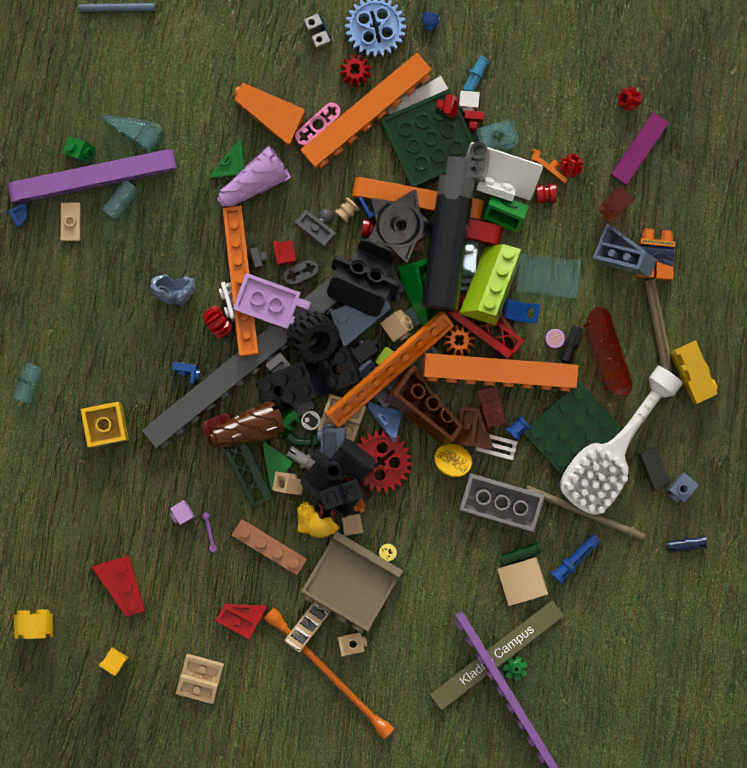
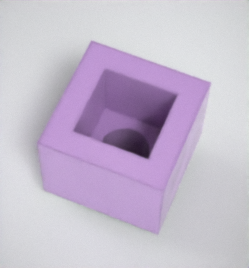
M186 500L170 508L172 510L170 515L175 523L178 522L180 525L195 517Z

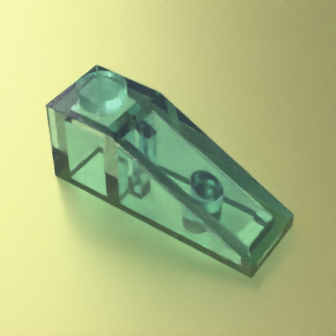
M112 115L102 116L104 122L149 152L153 151L164 135L162 130H160L162 127L154 121L150 123L143 119Z

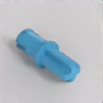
M483 56L478 57L474 68L469 71L470 75L463 87L465 91L474 92L479 80L483 79V73L490 62L487 58Z

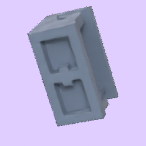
M323 424L321 430H318L317 435L318 442H321V449H318V451L330 459L346 439V425H341L338 428L334 424Z

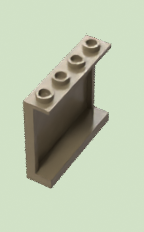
M336 531L300 593L307 602L312 604L314 601L319 604V609L328 614L331 611L336 614L335 618L343 623L348 621L353 624L352 628L359 633H363V631L367 633L403 570Z

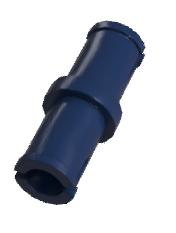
M706 536L697 538L684 537L681 540L667 541L668 553L678 551L690 552V550L707 548Z

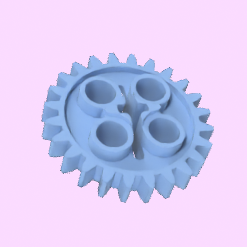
M360 0L361 6L354 4L355 11L349 10V14L352 17H346V21L350 23L345 25V29L349 30L346 32V36L351 37L348 40L349 44L355 42L353 49L355 50L359 47L360 55L366 51V57L373 53L374 58H376L377 53H380L383 58L385 51L391 55V48L397 50L396 43L402 44V40L399 37H405V33L402 32V30H406V25L402 24L405 22V18H400L403 11L397 12L398 5L392 7V0H389L387 3H385V0H367L366 3ZM371 11L374 12L375 21L378 27V33L381 39V43L377 42L375 29L373 28L372 17L370 15ZM384 12L387 14V18L379 19L377 15ZM367 17L369 22L362 24L359 22V19ZM389 30L392 32V35L386 38L382 35V32ZM366 35L374 37L371 42H366L363 38Z

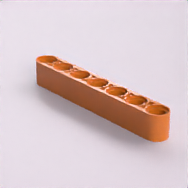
M355 177L352 197L358 199L362 197L363 200L371 201V198L396 201L410 191L416 190L419 209L434 213L437 191ZM473 198L471 219L481 220L484 206L483 200Z

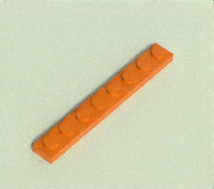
M242 206L223 208L233 306L245 274H250ZM234 310L239 357L259 355L255 318Z
M440 311L325 413L339 428L454 327L453 323L443 311Z

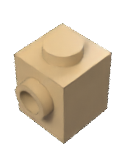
M402 310L394 312L380 323L393 342L398 339L401 341L405 340L411 335L409 332L414 329L411 319Z

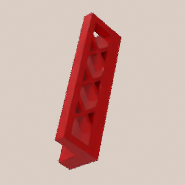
M463 295L459 300L458 310L456 312H447V314L505 357L512 359L525 340L500 321H497L496 325L501 328L502 336L494 337L491 335L490 326L495 325L486 323V325L479 326L475 319L472 318L471 320L467 316L460 315L459 308L466 297ZM513 336L518 342L513 349H510L506 346L505 337Z

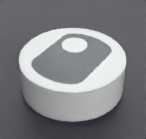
M314 411L305 412L301 418V423L307 430L317 429L321 421L320 416Z

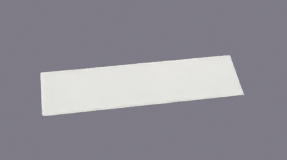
M439 76L418 88L409 97L407 95L401 99L400 105L394 109L391 107L387 112L389 115L447 90L448 87L442 77Z

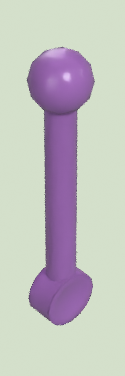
M205 512L202 517L206 522L209 550L215 552L217 546L214 544L211 532L210 514Z

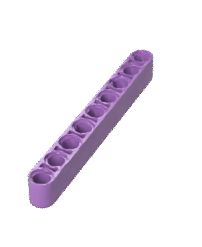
M168 149L8 183L7 186L10 202L15 204L176 170L177 167L173 150Z

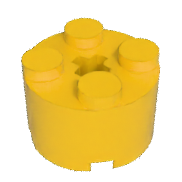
M17 610V614L14 615V639H18V635H21L23 639L46 638V634L50 638L53 637V613H50V610H36V614H30L29 610Z

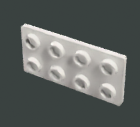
M474 142L470 143L469 149L465 157L467 159H469L470 148ZM487 147L490 151L487 176L482 181H475L476 190L512 202L514 196L531 200L543 165ZM483 148L477 149L476 152H475V155H476V156H481V155H483V154H484V149H483ZM479 166L476 171H473L476 175L479 171L481 172Z

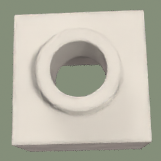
M460 91L459 109L463 113H465V110L477 111L480 92Z

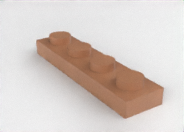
M243 519L240 520L231 535L296 575L299 574L307 560L306 557Z

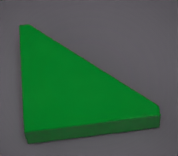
M241 140L237 141L217 168L210 174V179L235 177L245 169Z
M264 442L263 449L270 489L272 490L275 471L286 473L293 464V461Z

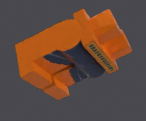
M645 228L642 238L638 241V245L655 257L657 261L650 277L634 274V278L673 280L676 241H673V232L662 230L661 240L654 239L655 229Z

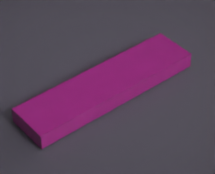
M653 112L611 173V176L626 186L669 122Z

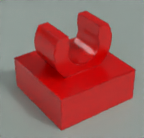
M446 94V100L437 101V108L444 111V114L449 118L457 117L459 99L455 95Z
M465 110L464 120L469 122V131H476L477 123L483 124L484 112Z

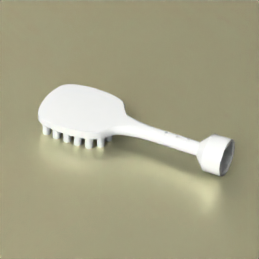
M658 365L650 375L649 383L652 391L627 425L608 443H593L585 447L575 456L565 470L560 481L561 492L579 509L593 515L604 513L623 489L625 482L628 480V465L625 460V454L633 436L661 397L674 396L683 384L679 378L665 368Z

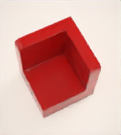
M292 240L277 243V241L273 242L278 266L297 263Z

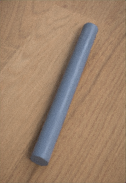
M155 3L79 4V12L155 11Z

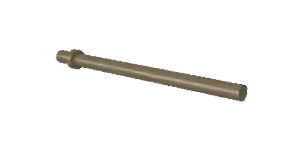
M527 485V490L544 494L545 501L628 534L627 537H635L642 541L645 537V533L636 530V527H628L599 514L587 513L568 501Z

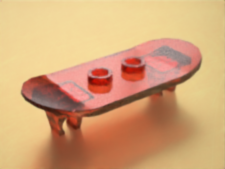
M595 307L590 312L587 323L583 326L584 328L587 327L586 335L589 336L602 376L601 382H604L607 386L603 388L604 390L612 391L620 397H626L631 393L633 384L617 338L612 317L604 307Z

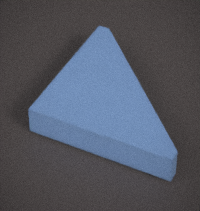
M368 402L367 409L389 438L395 442L402 412L391 407L385 409L382 405Z

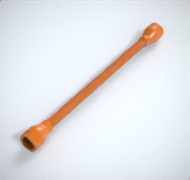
M275 607L264 617L271 626L278 628L286 636L292 631L288 628L282 615ZM307 645L304 646L301 651L335 683L338 689L342 690L341 692L368 719L370 718V722L374 725L376 732L383 739L389 736L394 727L388 721L372 713Z

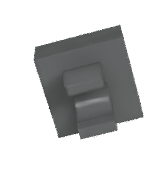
M257 247L247 251L250 271L259 269L262 266V262L269 259L267 251L259 253Z

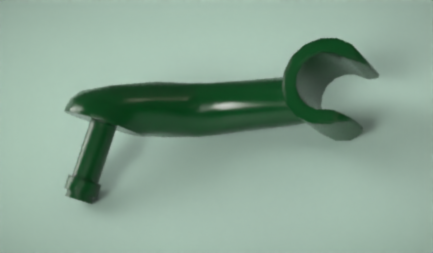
M284 428V431L279 433L282 435L281 438L294 446L321 445V442H318L317 435H310V439H300L287 428Z

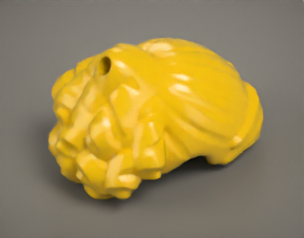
M303 502L298 507V532L308 533L317 538H324L338 531V524L331 517L321 519L318 513L315 512L314 506L310 505L309 502Z

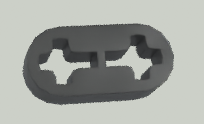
M307 260L290 267L284 272V280L292 286L309 280L318 274V265L313 260ZM306 265L315 266L312 274L309 272L302 273L303 270L307 269ZM290 272H293V274L300 272V275L295 277V281L292 282L291 279H287Z

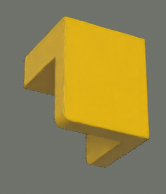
M112 647L99 666L116 676L129 657Z

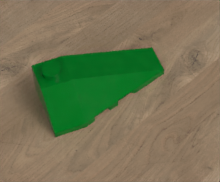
M428 258L398 267L402 285L422 326L440 312L422 307Z

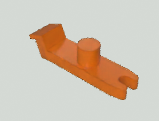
M533 149L531 161L543 165L545 171L565 185L568 179L557 171L560 164L553 160L549 165L539 157L541 151Z

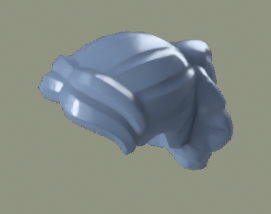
M167 274L152 278L149 288L151 293L163 303L184 306L195 292V283L193 278L184 276L182 279L172 280Z

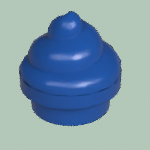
M424 12L421 20L427 32H430L439 25V14Z

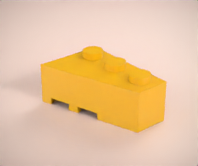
M696 340L670 352L671 359L694 405L718 394L716 391L718 386L710 376V370L703 359Z

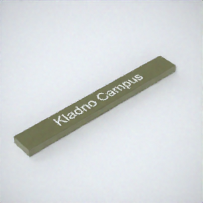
M551 600L486 651L496 667H498L564 615L553 600ZM476 658L430 693V696L440 709L443 710L487 676L486 670H488L485 662L481 664L478 658Z

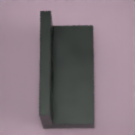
M657 447L638 453L651 489H657L670 483Z

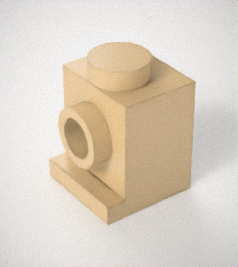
M275 471L272 490L302 495L303 487L300 483L302 479H297L296 474Z
M359 632L338 636L341 656L365 652L364 647H368L366 636H362ZM352 640L357 642V646L354 648L349 645Z

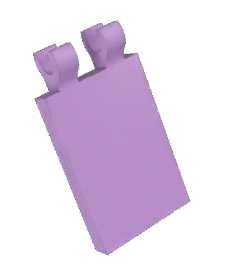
M246 273L233 310L288 329L289 324L294 323L293 319L295 317H293L295 307L298 306L309 311L312 302L300 299L301 292Z

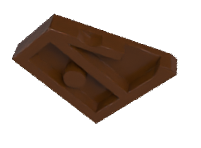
M461 406L458 422L461 424L462 429L456 436L455 444L493 449L481 409Z

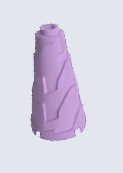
M268 146L260 155L246 165L245 169L236 175L230 183L220 190L221 192L217 199L223 207H233L258 193H263L275 185L288 180L291 176L287 168L284 170V164L276 152Z

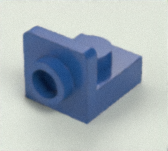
M173 362L172 370L177 371L178 375L188 376V372L191 373L190 384L195 385L196 381H199L200 370L197 365Z

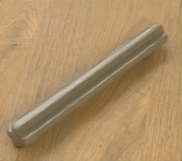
M646 280L645 287L661 367L672 372L673 365L656 280Z

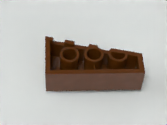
M412 365L403 371L385 399L441 445L445 446L454 441L462 426L450 410L444 407L440 397L429 388V383L419 375L418 369Z

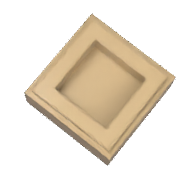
M360 514L349 515L346 518L341 517L344 536L364 533Z

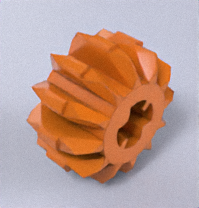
M455 325V332L451 329L448 331L450 335L445 334L443 338L449 340L443 342V346L450 345L446 352L448 353L453 349L452 355H456L457 351H459L460 356H464L463 350L470 354L471 351L468 347L474 348L475 344L469 342L475 340V336L468 337L472 331L468 330L465 333L466 327L464 325L461 331H459L458 325ZM457 336H458V338L462 337V338H463V341H462L463 345H461V346H460V344L456 345V344H455V341H456L455 337H457Z

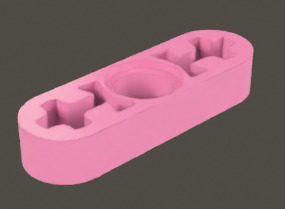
M336 103L325 105L296 132V142L304 147L340 117V107ZM331 108L333 110L335 108L336 115L334 116L331 114L327 118V120L329 121L327 123L325 118L321 115L324 114V116L326 117L329 114L328 109ZM321 120L324 123L323 128L320 130L314 129L313 122ZM307 127H310L311 131L315 133V135L313 136L312 133H310L307 136L308 141H300V134L306 135L309 132V129H307Z

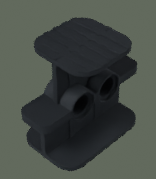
M362 239L351 261L335 256L331 264V268L335 270V273L328 285V296L369 316H379L388 295L395 296L400 287L397 281L386 277L395 259V253L379 243L369 239Z
M345 439L330 459L316 450L311 456L316 462L303 476L300 483L302 487L323 503L319 492L346 483L345 478H359L360 482H362L369 472L373 470L376 461L352 440ZM330 466H336L339 472H332ZM361 484L365 493L363 498L368 501L373 493ZM360 499L332 508L331 510L346 518Z

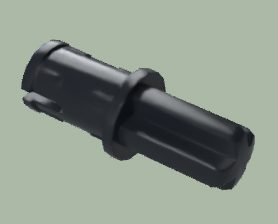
M575 325L572 327L567 341H564L565 347L559 358L560 361L571 364L574 352L579 348L578 342L583 332L581 327Z

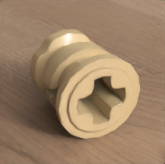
M346 197V203H342L340 205L341 208L339 210L336 209L335 212L342 220L348 223L349 218L355 215V211H360V208L351 199Z

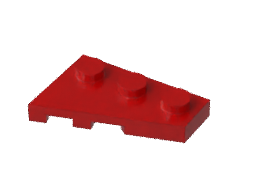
M130 556L92 567L126 617L146 611Z

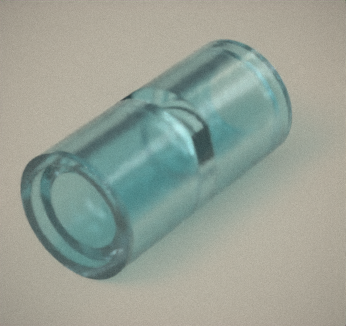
M124 180L102 210L117 221L140 191L130 182Z
M26 362L12 398L30 404L44 368Z

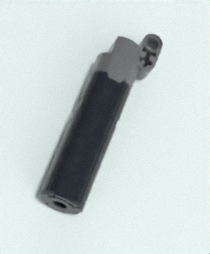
M475 142L471 145L469 159L448 157L446 175L439 176L422 307L425 309L443 312H456L458 310L475 181L484 180L488 172L490 151L483 142ZM479 148H483L484 154L481 156H476V150ZM479 166L481 172L479 171L476 175L473 171H476Z

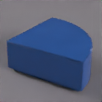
M22 202L8 211L18 228L24 225L28 217L27 204Z

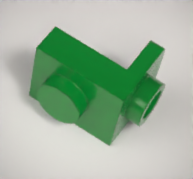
M69 136L62 154L89 165L96 147L86 141Z

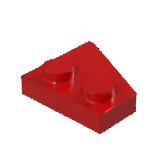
M224 604L215 622L250 640L267 606Z

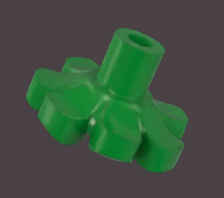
M516 656L515 660L512 657L507 659L509 664L503 665V670L508 671L506 677L510 679L514 676V680L518 681L520 680V675L526 676L527 671L524 668L528 667L527 662H521L522 658L520 656Z

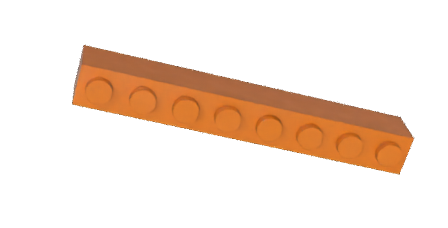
M416 53L301 148V154L315 170L324 168L333 155L337 157L344 151L343 147L348 143L351 145L359 138L357 135L362 131L365 133L370 130L375 120L378 119L380 121L381 118H384L388 114L387 110L391 107L394 109L400 105L401 99L406 95L408 97L417 90L415 87L420 83L425 84L431 78L432 69Z
M423 353L422 376L427 377V381H438V378H446L445 382L457 383V379H463L467 384H476V381H484V385L495 386V382H502L503 386L514 387V383L522 384L521 388H533V385H541L540 389L552 390V386L559 387L560 391H571V388H577L579 365Z

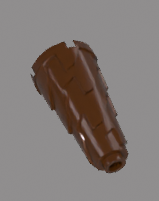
M263 402L259 406L243 412L226 423L212 428L207 435L208 443L215 448H222L235 444L280 438L282 435L279 433L284 431L281 413L279 409L274 410L272 408L275 405L273 402Z

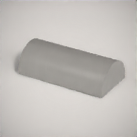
M470 473L459 510L534 532L545 495Z

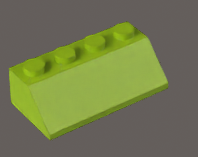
M505 244L484 248L459 312L460 315L493 325L497 324L521 261V249Z

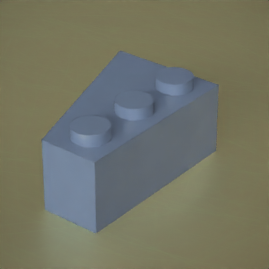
M606 223L593 256L595 260L604 266L647 277L651 276L657 261L655 257L608 223Z
M386 299L382 311L377 317L369 316L350 306H343L331 311L334 324L340 332L339 336L343 346L350 345L365 331L389 313L391 307Z

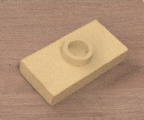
M61 203V241H81V203Z

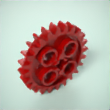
M384 430L382 435H378V432L375 431L374 437L367 433L368 439L365 440L361 437L363 443L356 444L371 455L376 463L378 462L377 457L383 458L391 450H394L395 453L385 460V466L379 465L364 478L363 485L369 484L370 491L377 487V493L380 492L381 488H384V491L387 492L389 486L395 490L394 484L397 483L401 486L400 479L407 480L404 473L411 472L406 469L407 466L412 465V463L407 462V459L412 457V455H406L409 448H403L405 441L398 442L400 436H397L396 441L393 442L389 436H386ZM379 443L387 444L388 450L386 453H379L377 451ZM396 457L400 460L398 468L390 467L389 460ZM377 470L385 472L386 476L382 481H378L374 477V473Z

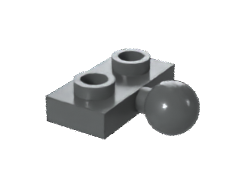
M327 208L322 209L319 212L318 219L306 209L295 221L294 226L320 247L324 248L336 234L335 231L326 225L333 220V212Z

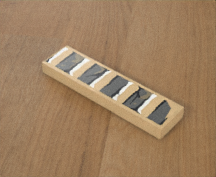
M313 602L284 640L297 652L302 650L329 615L319 609L320 605L316 602Z

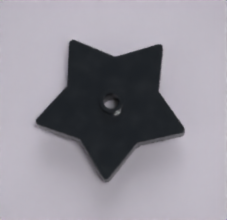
M412 190L396 201L371 198L375 224L367 239L382 246H389L404 262H408L417 240L431 234L433 230V224L420 213L417 191ZM397 221H400L402 224L400 228H396Z

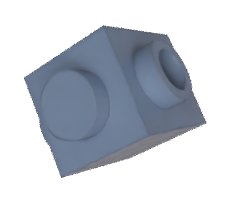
M683 472L680 473L667 491L670 493L669 497L673 501L685 503L699 484Z

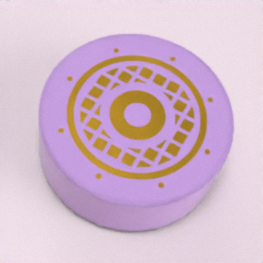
M558 329L550 330L545 336V342L550 348H559L565 341L563 332Z

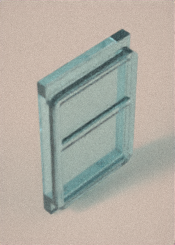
M521 254L516 292L578 298L581 260Z

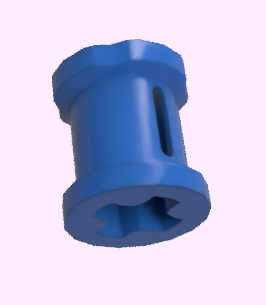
M521 416L517 417L518 420L510 428H506V431L517 441L527 429L531 428Z

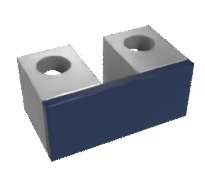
M320 13L304 19L309 33L322 27L324 28L323 32L312 36V41L317 50L332 44V39Z

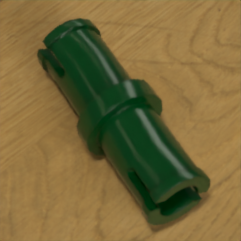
M538 541L524 547L518 546L516 550L501 554L505 566L519 560L525 561V558L542 552Z

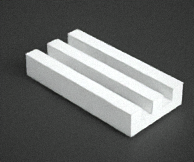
M490 435V439L512 444V448L492 443L494 448L509 451L510 455L478 447L475 450L513 460L517 441Z

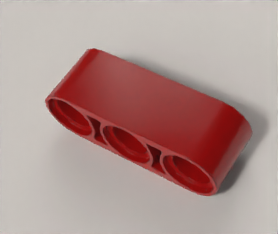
M470 218L467 240L491 246L499 245L503 227Z

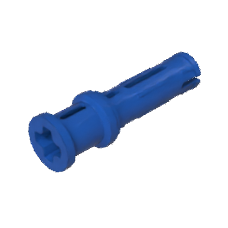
M591 534L568 559H563L561 561L562 564L555 571H551L550 574L563 585L564 580L571 573L576 572V567L601 541L594 534Z

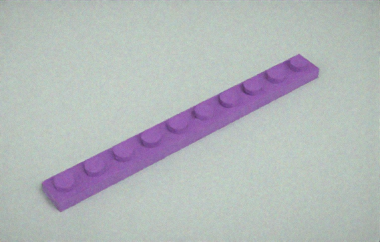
M462 611L457 613L456 617L458 620L455 623L460 631H466L468 636L465 639L471 648L475 646L478 653L475 655L481 664L485 662L488 667L486 673L491 681L496 680L499 686L495 688L500 696H505L509 701L506 706L511 714H517L519 719L516 722L521 730L526 729L529 736L526 738L532 747L536 745L539 750L536 754L541 763L546 762L549 768H558Z

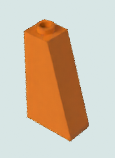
M243 82L240 87L237 86L233 95L236 104L281 142L291 148L296 132L299 130L305 117V109Z

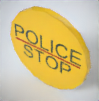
M456 444L442 445L437 449L434 456L437 468L443 474L450 477L464 476L470 471L472 465L469 452Z

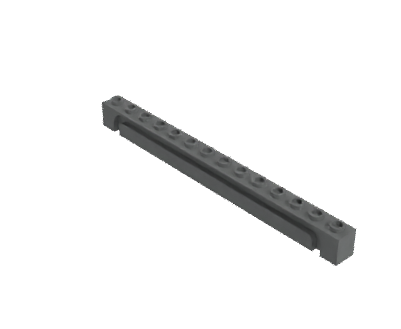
M333 276L303 299L312 302L309 311H319L328 316L331 314V311L335 310L334 306L339 302L333 300L327 294L328 285ZM296 306L293 317L299 318L301 313L306 314L308 310ZM272 324L257 336L259 355L239 357V352L236 353L142 429L143 433L157 449L167 447L171 443L170 439L175 435L179 437L187 430L185 427L188 424L192 423L193 425L202 418L200 415L204 411L208 413L215 408V402L220 398L222 401L231 395L230 390L235 386L237 388L241 387L246 382V377L250 374L252 376L257 374L261 370L260 366L272 360L278 351L284 352L288 349L289 344L286 340L288 336L286 334L290 328L285 329Z

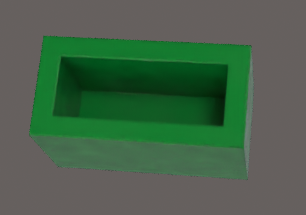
M492 195L483 219L518 233L529 206L516 200L512 202Z

